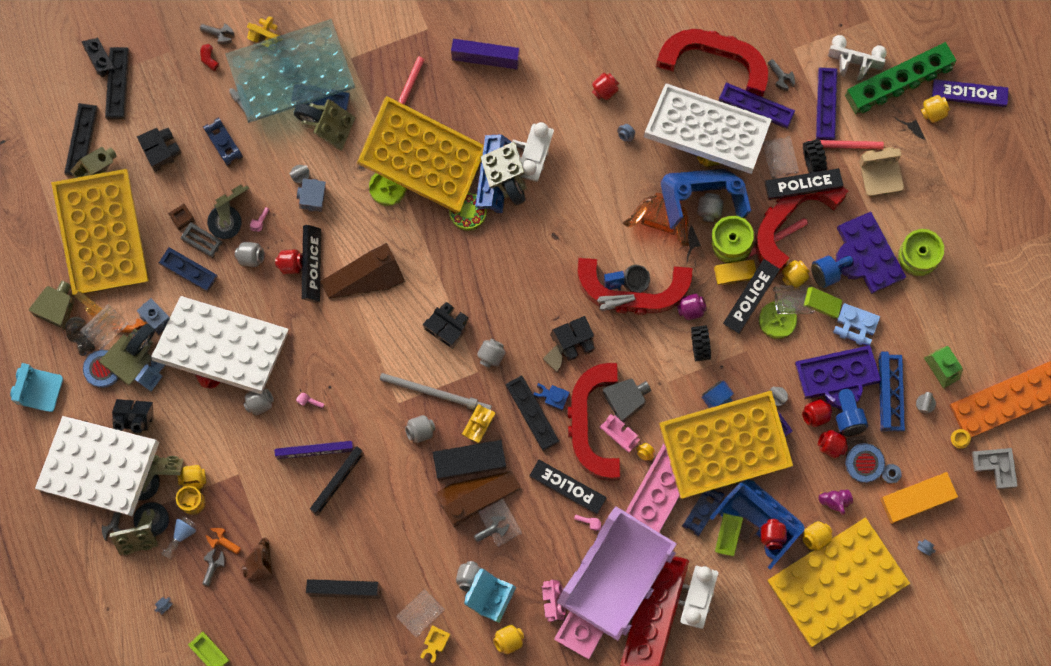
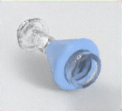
M184 516L181 520L176 519L174 537L166 549L162 548L161 554L170 560L172 557L175 558L174 550L181 541L196 533L194 529L196 524Z

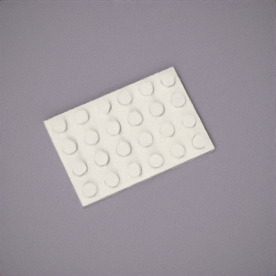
M665 83L645 130L644 138L752 174L771 119Z
M180 296L151 357L152 361L262 394L286 340L288 329Z
M62 416L35 489L132 516L159 442L143 436Z

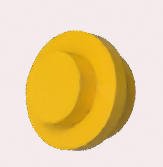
M964 429L955 430L951 435V443L959 449L966 448L971 441L970 434Z
M647 443L638 445L636 448L637 455L642 460L651 461L654 458V448Z

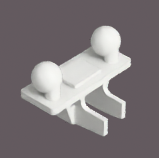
M837 35L833 38L828 57L839 59L840 75L842 77L845 76L849 63L861 65L857 81L862 80L870 68L883 69L886 60L884 58L887 54L883 46H875L872 50V55L845 49L847 40L842 35Z
M545 123L532 124L526 143L514 139L512 141L516 143L517 147L524 149L520 159L525 174L521 175V177L536 182L539 180L541 171L544 170V161L546 155L548 156L549 146L554 130L548 128Z
M695 566L691 584H683L682 587L689 590L686 602L681 600L678 602L679 605L684 606L680 620L682 624L700 629L704 628L707 614L710 612V602L712 596L714 597L718 571L711 570L706 566Z

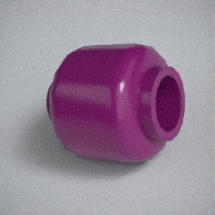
M698 294L683 297L680 300V305H677L679 315L684 316L687 321L701 318L704 316V312L707 311L703 296L700 297Z

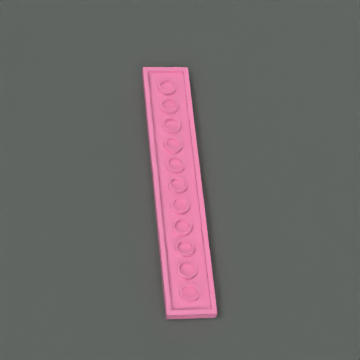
M665 444L661 447L626 510V513L658 533L679 498V492ZM570 611L554 640L589 660L604 632Z

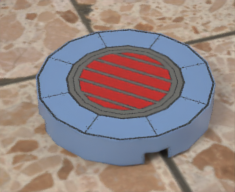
M103 349L88 355L83 365L84 377L91 385L98 388L110 387L119 379L99 363V360L108 352V350Z
M858 444L846 456V470L852 478L859 482H872L879 478L884 471V455L880 449L872 444Z

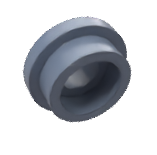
M628 124L619 126L617 129L619 138L623 141L631 142L635 135L633 127Z
M894 464L886 465L882 472V478L889 484L897 483L902 476L901 469ZM890 470L895 472L894 477L889 475Z
M926 539L923 542L918 541L917 549L931 556L932 553L936 552L933 549L935 545Z
M162 597L155 604L157 608L154 611L162 615L173 604L170 601L171 598L165 599Z

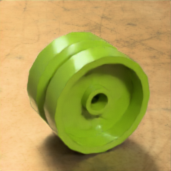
M727 216L720 219L712 230V249L715 256L725 263L744 261L750 256L754 240V231L751 224L739 216Z
M929 229L912 231L906 236L898 251L901 267L907 273L914 276L930 274L937 268L944 256V244L942 239Z

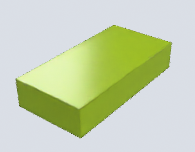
M814 287L808 288L804 306L833 319L839 317L842 304L841 299Z
M723 513L715 552L730 556L735 555L743 517Z
M203 631L188 644L207 666H225L230 661Z

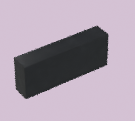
M502 440L433 452L438 481L506 469Z
M307 579L306 594L314 597L380 599L379 582Z

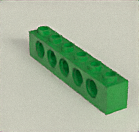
M944 42L847 89L845 97L855 115L860 112L863 114L871 110L872 106L876 104L880 106L893 96L895 98L901 96L909 88L913 90L926 80L927 82L934 80L942 72L944 74L949 73L954 69L953 67L957 60L947 43ZM930 62H936L938 66H932ZM918 69L922 74H916L914 70ZM902 77L906 82H900L897 78ZM881 85L888 86L889 90H883ZM870 93L873 98H867L864 94Z

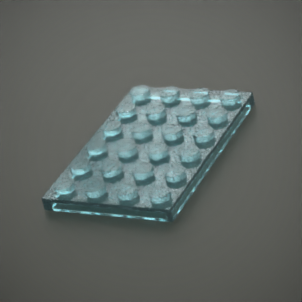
M332 19L226 53L248 123L296 108L298 104H308L355 88Z

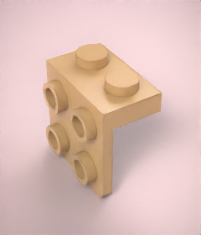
M889 147L880 152L871 150L862 154L859 163L867 196L903 190L904 186L898 163L901 157L900 148L894 149Z

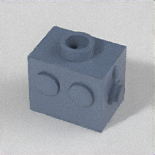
M303 179L302 188L298 187L297 199H300L299 209L322 212L326 182L317 179Z
M152 298L137 310L140 318L151 325L158 335L164 331L170 317Z

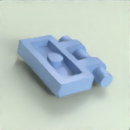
M844 303L837 320L838 323L844 326L843 328L835 326L833 333L840 335V338L856 341V344L868 346L872 339L865 337V334H874L880 316ZM849 327L859 330L860 333L856 334L848 331Z

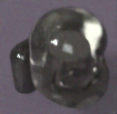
M70 318L65 326L67 338L71 342L77 343L79 355L85 356L87 351L92 352L95 350L94 340L92 337H88L87 323L83 318Z

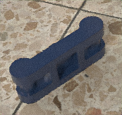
M218 117L212 124L204 125L203 129L226 166L232 164L233 160H239L243 155ZM219 128L221 132L214 135L213 131ZM232 149L233 152L227 155L226 152Z
M715 490L703 492L682 527L685 529L689 528L699 537L725 494L722 492L718 493ZM708 495L715 499L712 504L706 501ZM694 517L701 521L699 525L692 522Z

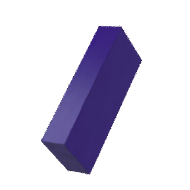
M453 39L451 56L454 61L518 70L520 51L517 47Z

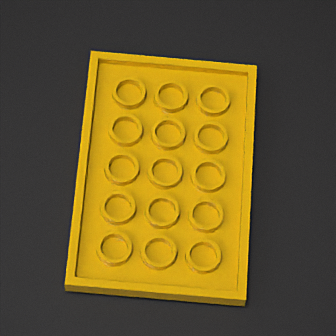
M386 96L357 164L458 214L481 162L484 145Z
M128 169L51 182L72 295L148 282V273Z
M772 390L659 423L681 499L793 466Z
M866 517L832 538V541L821 550L810 552L767 580L810 647L818 644L910 584Z

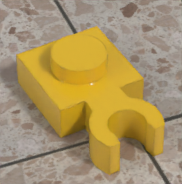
M432 625L424 642L429 647L422 652L421 658L424 659L428 653L432 654L430 663L433 664L436 661V651L443 652L451 634Z

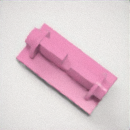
M610 414L606 419L607 421L600 426L607 435L614 439L628 453L640 441L638 435L629 427L625 431L622 429L625 424L616 415Z
M550 580L543 582V600L551 601V603L544 604L545 618L548 619V622L565 620L566 609L557 603L563 591L560 581Z

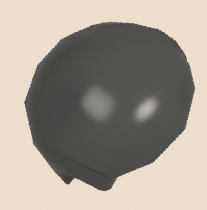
M636 264L629 266L624 271L623 286L626 290L641 293L648 289L650 274L644 266Z

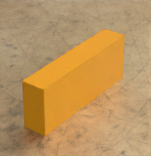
M945 472L886 495L880 500L890 523L894 524L958 498V495L948 473Z

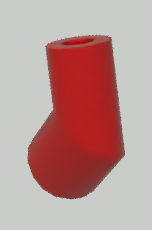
M210 44L202 45L200 48L201 62L215 71L219 67V63L211 58L213 47Z

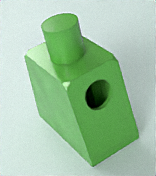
M949 346L942 347L924 357L943 389L961 379L963 368Z

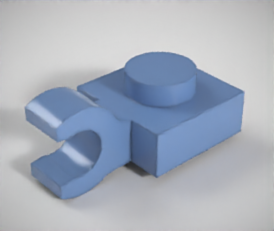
M151 361V366L146 364L135 380L147 390L152 391L162 378L159 372L165 365Z

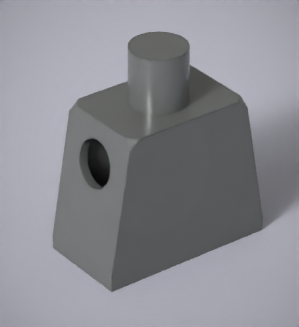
M628 379L604 388L602 393L614 414L624 423L645 405L646 401L643 396L651 392V388L646 381L637 386L633 379Z

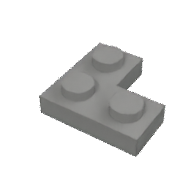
M1012 448L972 452L974 472L994 470L996 489L1017 487Z

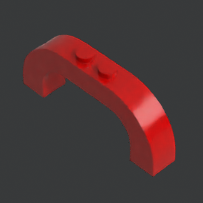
M687 29L672 35L663 44L659 52L656 67L672 72L675 70L678 58L689 50H699L738 61L748 71L749 80L746 91L761 97L764 96L768 82L767 64L755 47L738 40L734 36H723L712 30Z
M843 187L777 199L775 207H769L765 212L764 216L766 217L763 219L756 236L755 249L760 263L763 259H766L780 268L778 276L787 266L790 258L776 246L774 242L775 232L803 202L809 200L820 201L835 211L846 198L848 190Z
M578 257L577 276L582 292L595 305L601 306L597 301L601 296L634 294V301L610 310H616L617 313L621 314L629 311L635 312L636 315H646V313L666 312L680 304V300L689 291L693 268L674 266L671 285L665 291L658 294L615 291L605 288L597 278V259Z
M617 363L599 364L584 372L574 386L571 407H568V419H572V426H568V438H572L573 453L577 462L591 476L607 481L620 480V458L600 457L589 447L587 400L591 392L596 388L618 383Z

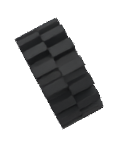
M815 139L803 142V155L808 172L813 173L827 170L825 150H823L821 141Z
M707 325L691 327L695 362L711 360V346Z

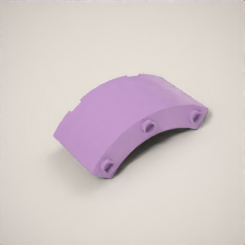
M615 506L597 535L593 546L590 547L582 560L579 569L574 573L562 591L557 603L618 641L622 634L627 635L632 626L629 622L644 598L649 599L654 591L651 587L665 563H670L676 553L673 550L676 543Z

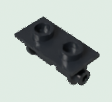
M99 38L81 42L97 75L104 77L107 75L106 71L114 69Z

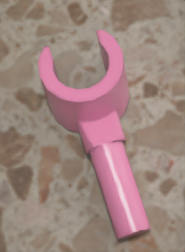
M265 207L259 220L252 219L250 224L252 231L260 232L262 230L263 221L269 212V208Z
M301 393L296 399L302 406H305L307 402L321 408L324 406L323 403L313 400L305 393Z
M575 515V520L590 523V530H601L599 519Z

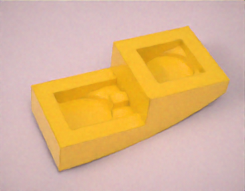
M754 260L714 266L717 285L750 281L756 272Z

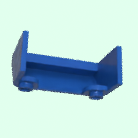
M727 169L669 173L661 180V189L670 229H675L683 218L680 201L687 200L692 192L727 189L732 196L736 216L745 219L751 212L744 181Z
M751 479L743 480L710 516L712 520L719 513L722 517L723 513L746 517L760 528L756 533L760 538L761 526L767 523L768 520L777 519L780 523H783L787 531V542L785 545L777 550H770L766 546L764 547L766 555L774 559L768 566L770 570L805 530L803 523Z

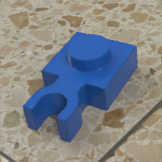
M623 271L604 274L605 288L610 290L618 289L620 291L621 285H624Z
M538 383L537 387L541 388L543 392L541 394L534 392V397L546 398V405L563 411L570 392L553 385L548 390L544 385Z

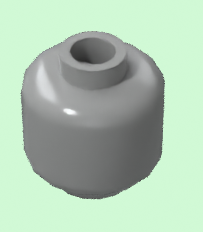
M705 193V196L699 199L697 214L703 217V221L714 222V219H718L722 215L723 200L717 194Z
M242 242L235 250V258L241 266L257 267L264 261L265 252L258 243Z
M492 338L490 341L485 340L477 353L478 358L481 359L480 363L488 368L491 365L498 366L506 353L503 348L504 345Z
M267 388L263 390L262 394L250 391L245 395L244 407L248 413L252 412L254 415H260L272 408L274 399Z
M424 415L410 419L407 422V426H405L408 439L415 443L431 439L435 430L433 420H429Z
M468 561L458 568L456 583L463 591H470L475 575L482 569L476 562Z

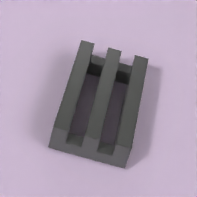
M191 222L180 237L181 240L211 258L215 256V252L223 244L220 239ZM191 229H193V230L197 231L198 233L202 234L203 236L209 238L210 240L214 241L216 244L213 245V244L209 243L208 241L202 239L201 237H199V236H197L196 234L192 233V232H191ZM186 236H191L192 238L196 239L197 241L201 242L202 244L206 245L212 250L209 251L208 249L202 247L201 245L197 244L196 242L192 241Z

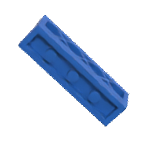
M502 134L485 135L483 155L512 142ZM481 162L475 207L478 209H492L496 213H503L505 196L498 186L492 189L489 187Z
M881 352L878 356L879 376L881 379L879 383L880 431H905L902 355H889V352ZM889 360H898V368L894 372L889 369ZM892 376L898 381V387L894 391L890 388V378ZM892 395L899 400V406L895 410L891 407L890 397ZM893 414L900 420V426H891V416Z

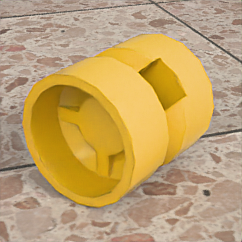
M184 486L176 494V503L185 513L195 515L204 509L205 497L194 486Z

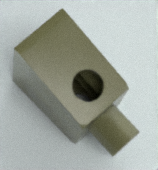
M100 147L81 158L70 172L75 178L103 173L113 163V159L117 157L116 152L112 148L105 150L103 147Z
M61 281L57 290L47 286L29 308V311L32 315L65 330L74 305L73 298L67 295L71 285Z

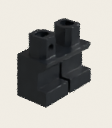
M169 127L160 131L158 128H154L136 136L154 172L160 170L167 163L175 162L173 158L182 153L177 143L166 146L165 142L174 138Z
M445 302L440 309L436 307L430 318L423 323V329L437 339L439 338L441 342L451 349H454L466 331L465 326L469 317L460 312L456 319L452 318L450 315L454 311V307Z
M586 316L573 320L569 324L566 323L554 328L550 334L553 342H556L560 354H564L568 361L578 358L579 354L576 348L580 346L584 354L593 352L595 349L592 341L594 334Z
M116 399L112 410L113 429L119 431L131 429L134 433H141L143 430L148 431L149 422H152L154 419L153 402L135 401L134 403V400Z

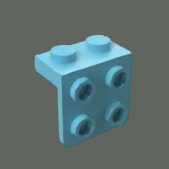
M22 363L21 368H18L16 372V384L10 392L11 400L17 405L53 412L63 383V377L58 374L34 369L31 365Z
M480 569L474 577L470 591L465 596L464 604L479 615L500 623L516 587L497 579L488 571Z

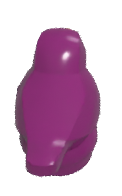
M842 489L839 492H821L818 496L820 504L839 511L841 515H845L844 507H849V505L853 504V497L848 489Z

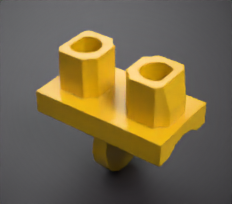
M270 16L266 20L262 18L259 20V24H262L263 27L250 22L247 25V28H249L247 39L258 43L262 34L266 36L263 46L273 50L277 42H281L283 37L269 31L270 29L276 31L278 27L273 24L274 18Z
M478 404L462 435L479 444L496 413Z

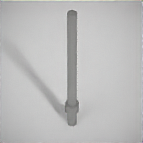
M384 373L380 376L381 381L467 406L471 410H475L478 404L489 410L492 408L491 405L478 402V399L470 397L468 399Z

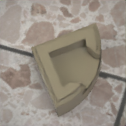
M557 345L543 358L556 373L562 364V354H560Z

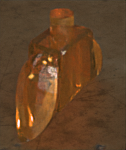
M656 193L654 196L643 199L633 213L623 222L626 227L630 228L641 221L643 225L675 235L677 230L680 245L689 246V219L686 209L681 206L683 218L675 229H670L665 202L661 193Z

